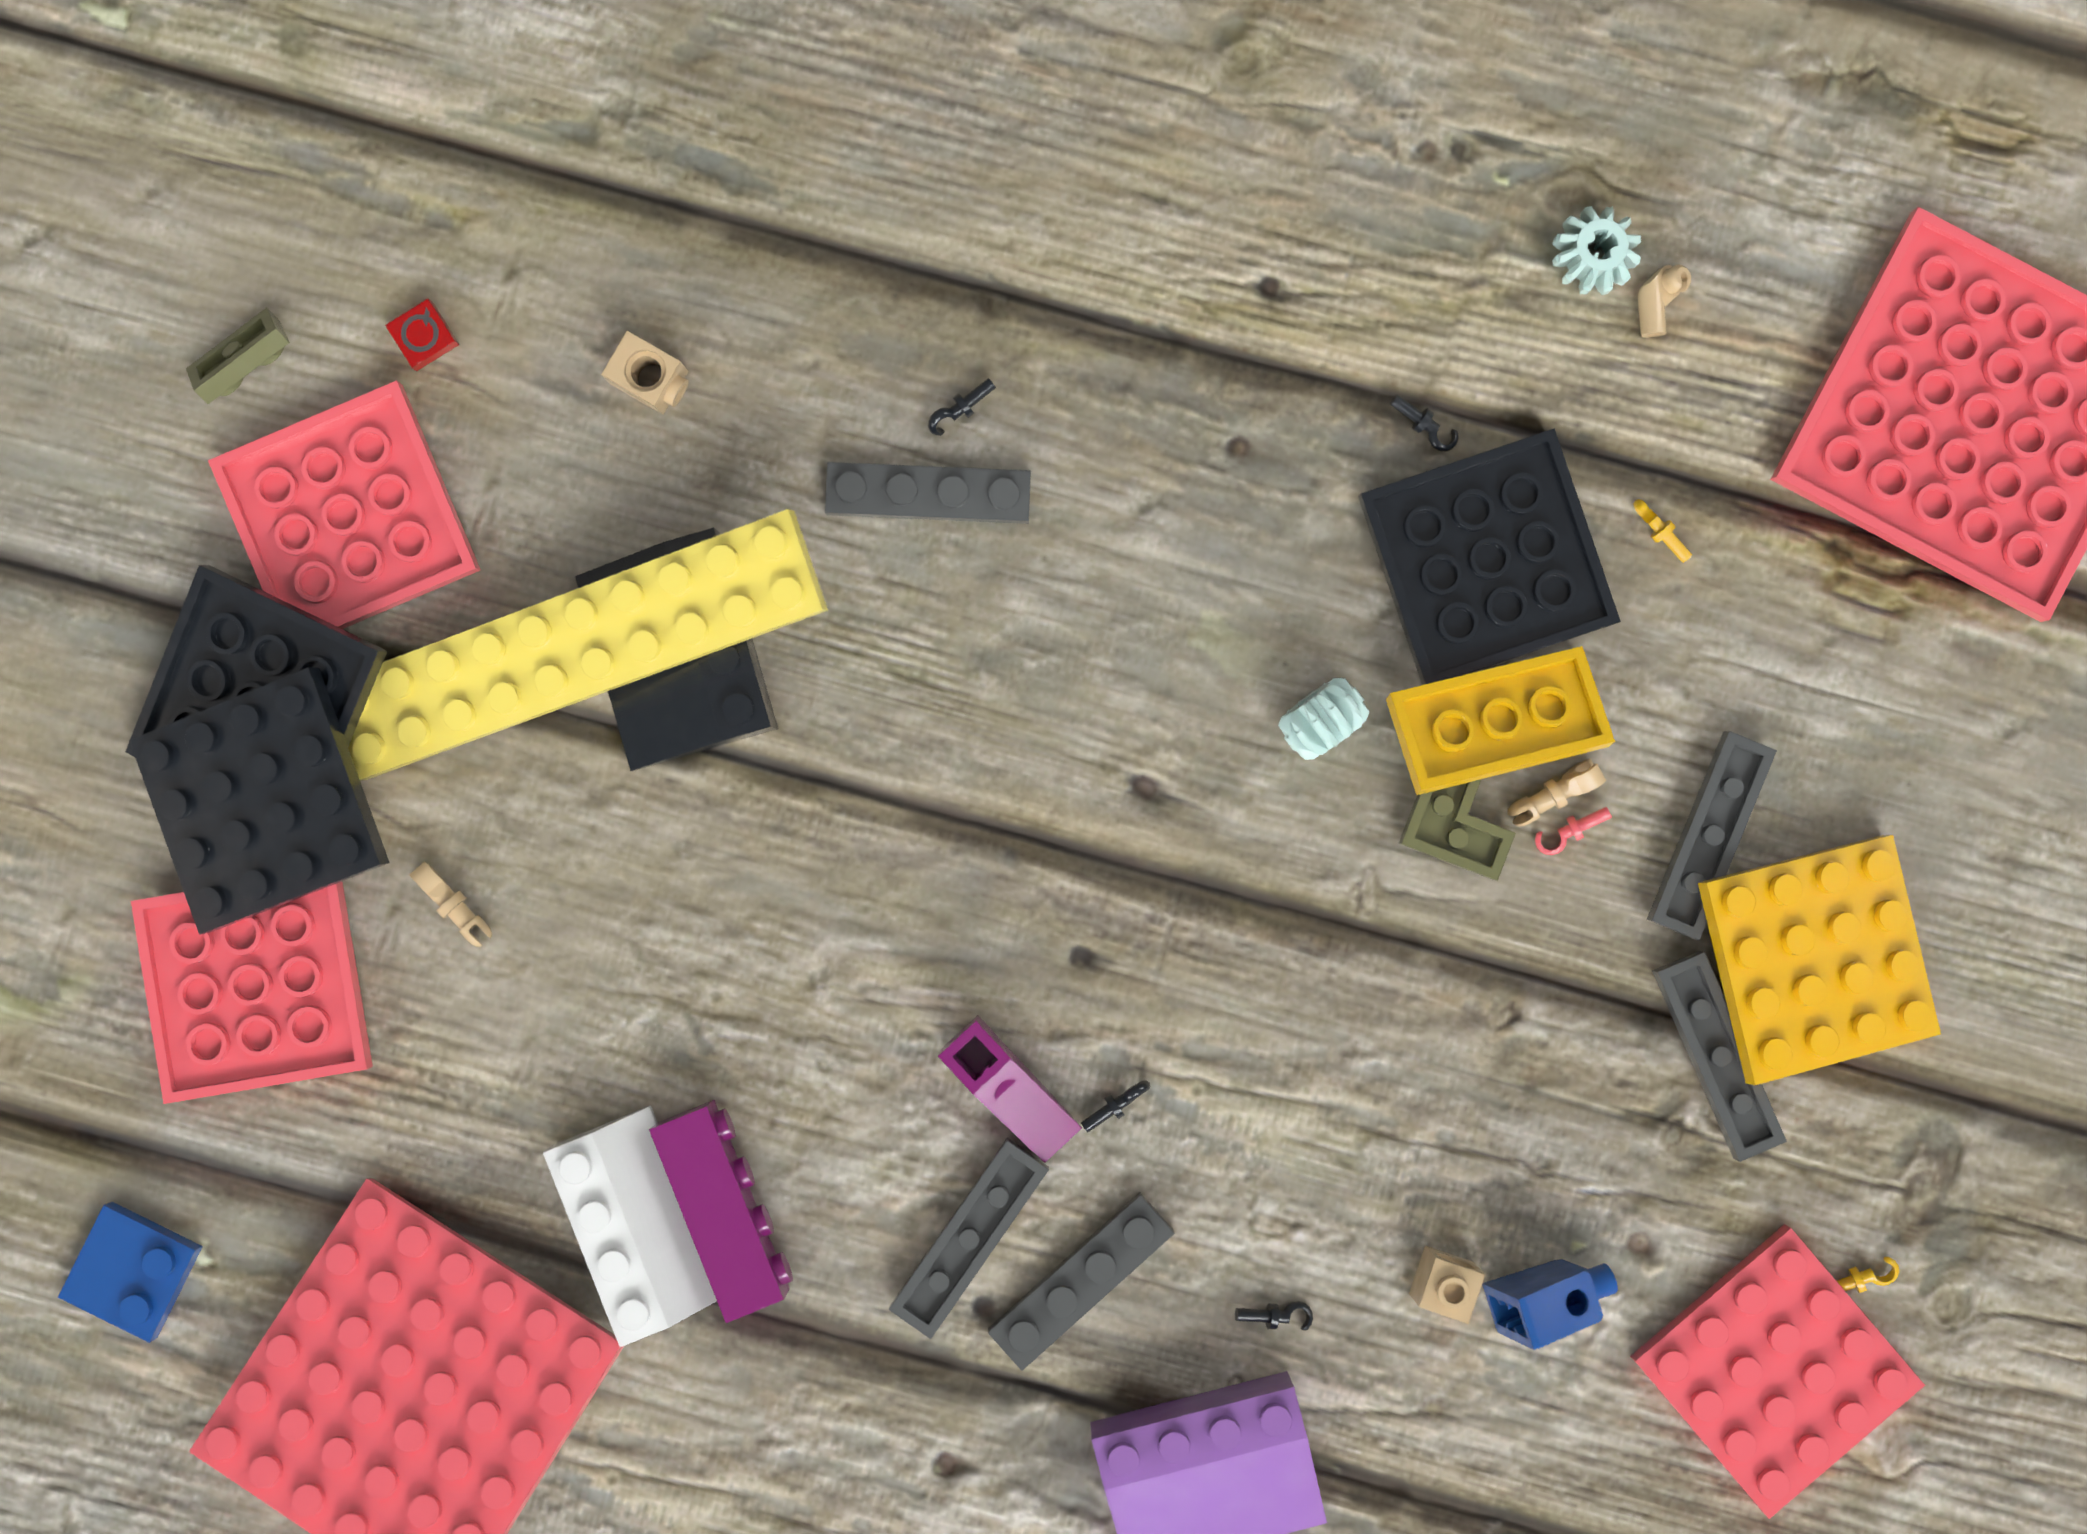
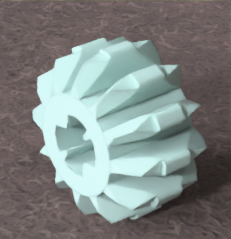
M1592 206L1584 208L1580 213V219L1569 216L1563 223L1565 233H1559L1553 239V246L1562 252L1553 258L1552 266L1559 268L1567 266L1569 271L1563 276L1562 284L1567 285L1575 278L1579 279L1580 295H1586L1594 285L1601 295L1608 294L1613 289V282L1623 286L1631 278L1628 269L1635 268L1640 263L1641 256L1631 249L1641 242V236L1626 234L1625 230L1631 224V217H1625L1619 223L1613 221V206L1606 207L1600 216L1597 215ZM1592 242L1596 243L1595 250L1599 246L1603 249L1605 255L1601 259L1597 258L1598 252L1594 255L1590 253L1588 246Z
M1333 678L1289 709L1281 717L1278 726L1285 735L1284 739L1290 747L1297 751L1305 760H1310L1336 747L1341 741L1360 728L1362 723L1367 720L1369 710L1363 703V697L1355 687L1353 688L1346 679Z

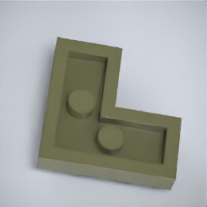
M1480 779L1417 795L1398 844L1498 881L1516 833L1468 815L1480 785Z

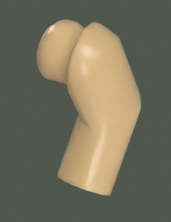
M1680 264L1663 266L1640 287L1637 297L1641 337H1657L1667 333L1665 307L1680 292H1685L1691 284V274L1685 266Z

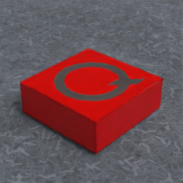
M430 299L424 300L385 325L409 365L415 371L422 369L459 345Z

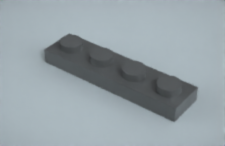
M827 462L825 513L830 516L1029 524L1031 470Z
M1723 731L1646 920L1692 939L1700 940L1707 920L1698 882L1722 877L1727 874L1777 750L1734 732Z
M1697 951L1653 970L1654 977L1733 1159L1741 1162L1787 1142L1763 1085H1751L1745 1082L1727 1003L1705 952Z
M1007 1137L895 1297L889 1310L929 1339H932L1047 1174L1049 1166Z
M1139 1192L988 1328V1334L1019 1369L1023 1371L1175 1234L1173 1228Z

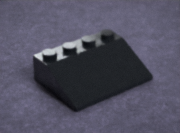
M713 527L659 543L575 576L578 588L721 535V533ZM752 638L608 691L630 771H636L778 729Z

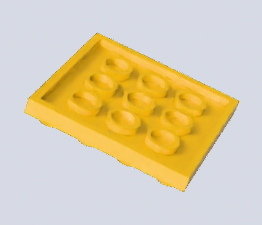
M1881 835L1698 882L1746 1084L1759 1085L1941 1034L1893 835Z

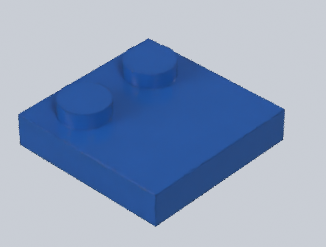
M109 1202L103 1205L58 1298L150 1343L158 1338L203 1246L125 1207Z

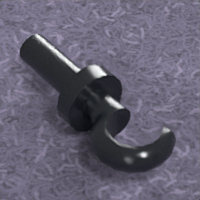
M989 378L963 398L958 393L953 397L956 404L951 408L944 407L936 410L928 421L930 432L938 436L943 435L944 430L936 428V426L944 418L949 417L955 421L963 414L967 418L972 416L974 412L971 407L996 389Z
M1398 394L1392 399L1390 405L1414 422L1412 426L1414 431L1420 433L1426 430L1428 432L1429 442L1434 449L1444 452L1452 450L1456 446L1459 437L1458 431L1455 429L1451 430V441L1448 445H1444L1438 440L1437 431L1440 425L1432 420L1433 411L1428 408L1420 411Z
M1143 1080L1127 1089L1115 1099L1111 1094L1104 1098L1107 1104L1080 1123L1088 1133L1113 1115L1118 1119L1122 1118L1125 1115L1122 1109L1150 1089V1083L1147 1080Z
M1300 1301L1290 1303L1283 1311L1279 1310L1277 1304L1268 1303L1266 1310L1236 1308L1235 1320L1263 1322L1266 1324L1267 1329L1277 1330L1279 1323L1289 1324L1293 1311L1301 1308L1306 1313V1321L1301 1326V1330L1306 1331L1312 1325L1313 1313L1307 1304Z

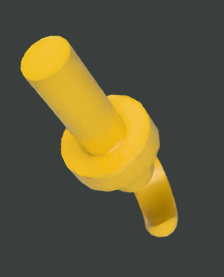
M1642 499L1634 501L1633 507L1636 512L1654 530L1651 538L1655 543L1662 540L1682 563L1687 561L1692 554L1672 532L1676 527L1671 520L1664 523Z
M1884 1257L1883 1260L1892 1266L1891 1271L1887 1275L1876 1276L1871 1268L1859 1272L1855 1266L1848 1269L1850 1276L1836 1281L1845 1291L1856 1288L1858 1293L1867 1291L1865 1284L1869 1282L1880 1286L1889 1285L1894 1282L1899 1275V1265L1891 1257Z

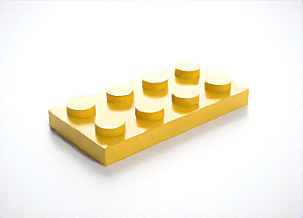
M1583 646L1392 692L1386 698L1416 796L1607 748L1615 742Z

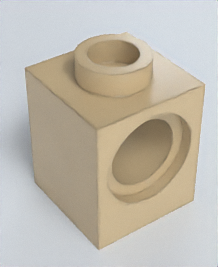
M626 331L601 374L612 386L664 415L669 405L675 407L680 402L689 383L685 379L689 371L681 361L629 331ZM648 365L661 366V377L656 384L650 387L639 386L638 377L644 367Z
M1425 1246L1409 1295L1418 1307L1469 1324L1485 1274L1472 1261Z

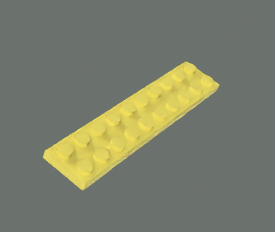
M787 509L383 662L348 746L359 780H368L827 611L828 608L794 510Z

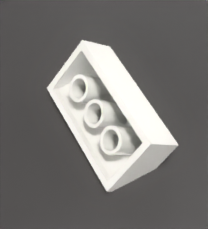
M651 1106L556 1143L543 1152L619 1347L665 1330L717 1301L649 1129L658 1123Z

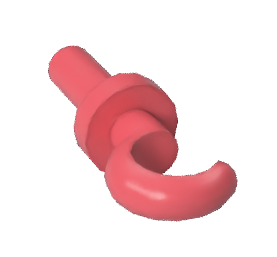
M1607 806L1579 820H1576L1572 815L1566 818L1568 825L1557 829L1560 842L1556 847L1549 849L1542 846V831L1536 833V847L1546 855L1558 854L1565 848L1568 838L1575 836L1577 841L1583 839V831L1611 819L1612 816Z

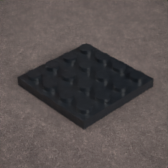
M1555 428L1361 493L1358 496L1422 685L1462 676L1621 622Z
M199 565L131 739L305 668L319 667L348 747L387 650L215 567ZM129 742L125 752L134 756Z
M319 667L305 668L129 740L199 935L221 929L390 863Z

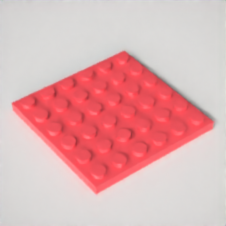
M1917 207L1909 214L1770 480L2039 622L2049 621L2087 550V295L1934 214Z
M367 1178L189 1452L310 1534H508L624 1346L619 1347L615 1334L378 1181Z

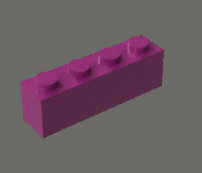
M712 1100L656 1123L649 1129L725 1322H731L783 1301L790 1290L788 1283L793 1281L791 1268L783 1252L775 1253L769 1235L774 1233L770 1215L764 1204L757 1206L749 1188L755 1185L754 1176L747 1159L744 1156L738 1158L730 1140L736 1137V1133L725 1108L718 1110L715 1100Z

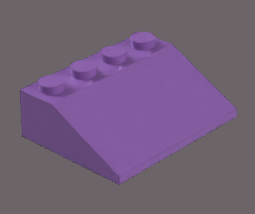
M1288 1371L1090 1422L1091 1440L1117 1534H1287L1327 1523L1307 1434L1295 1388Z

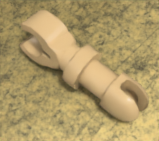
M1591 758L1586 759L1570 768L1560 780L1555 781L1551 778L1543 783L1544 789L1530 797L1524 796L1515 801L1508 808V815H1518L1512 822L1515 826L1524 827L1539 819L1540 814L1555 806L1559 810L1568 805L1566 799L1588 793L1600 787L1606 782V779L1598 764H1593Z
M424 861L409 874L417 885L439 906L436 912L443 919L448 916L459 927V932L470 944L476 947L482 946L479 940L471 933L475 926H478L491 939V928L480 915L476 916L464 903L467 899L461 891L455 893L428 863Z

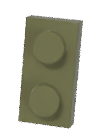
M266 307L188 366L186 371L193 390L207 404H210L219 396L223 397L233 393L241 385L243 378L258 366H266L274 362L282 354L284 347L290 343L281 322Z

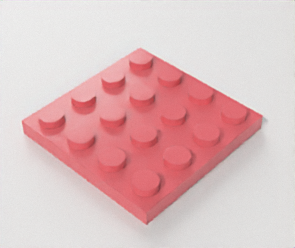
M397 380L208 460L262 591L341 629L481 570L405 389Z
M343 882L201 935L198 933L184 892L131 901L163 1104L361 1071L373 1067Z
M1785 1224L1630 1356L1769 1519L1925 1386L1793 1229Z

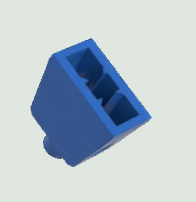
M1563 1259L1553 1260L1482 1283L1497 1332L1532 1350L1542 1348L1600 1322L1603 1319V1312L1599 1299L1615 1294L1618 1291L1616 1278L1607 1264L1603 1263L1587 1269Z

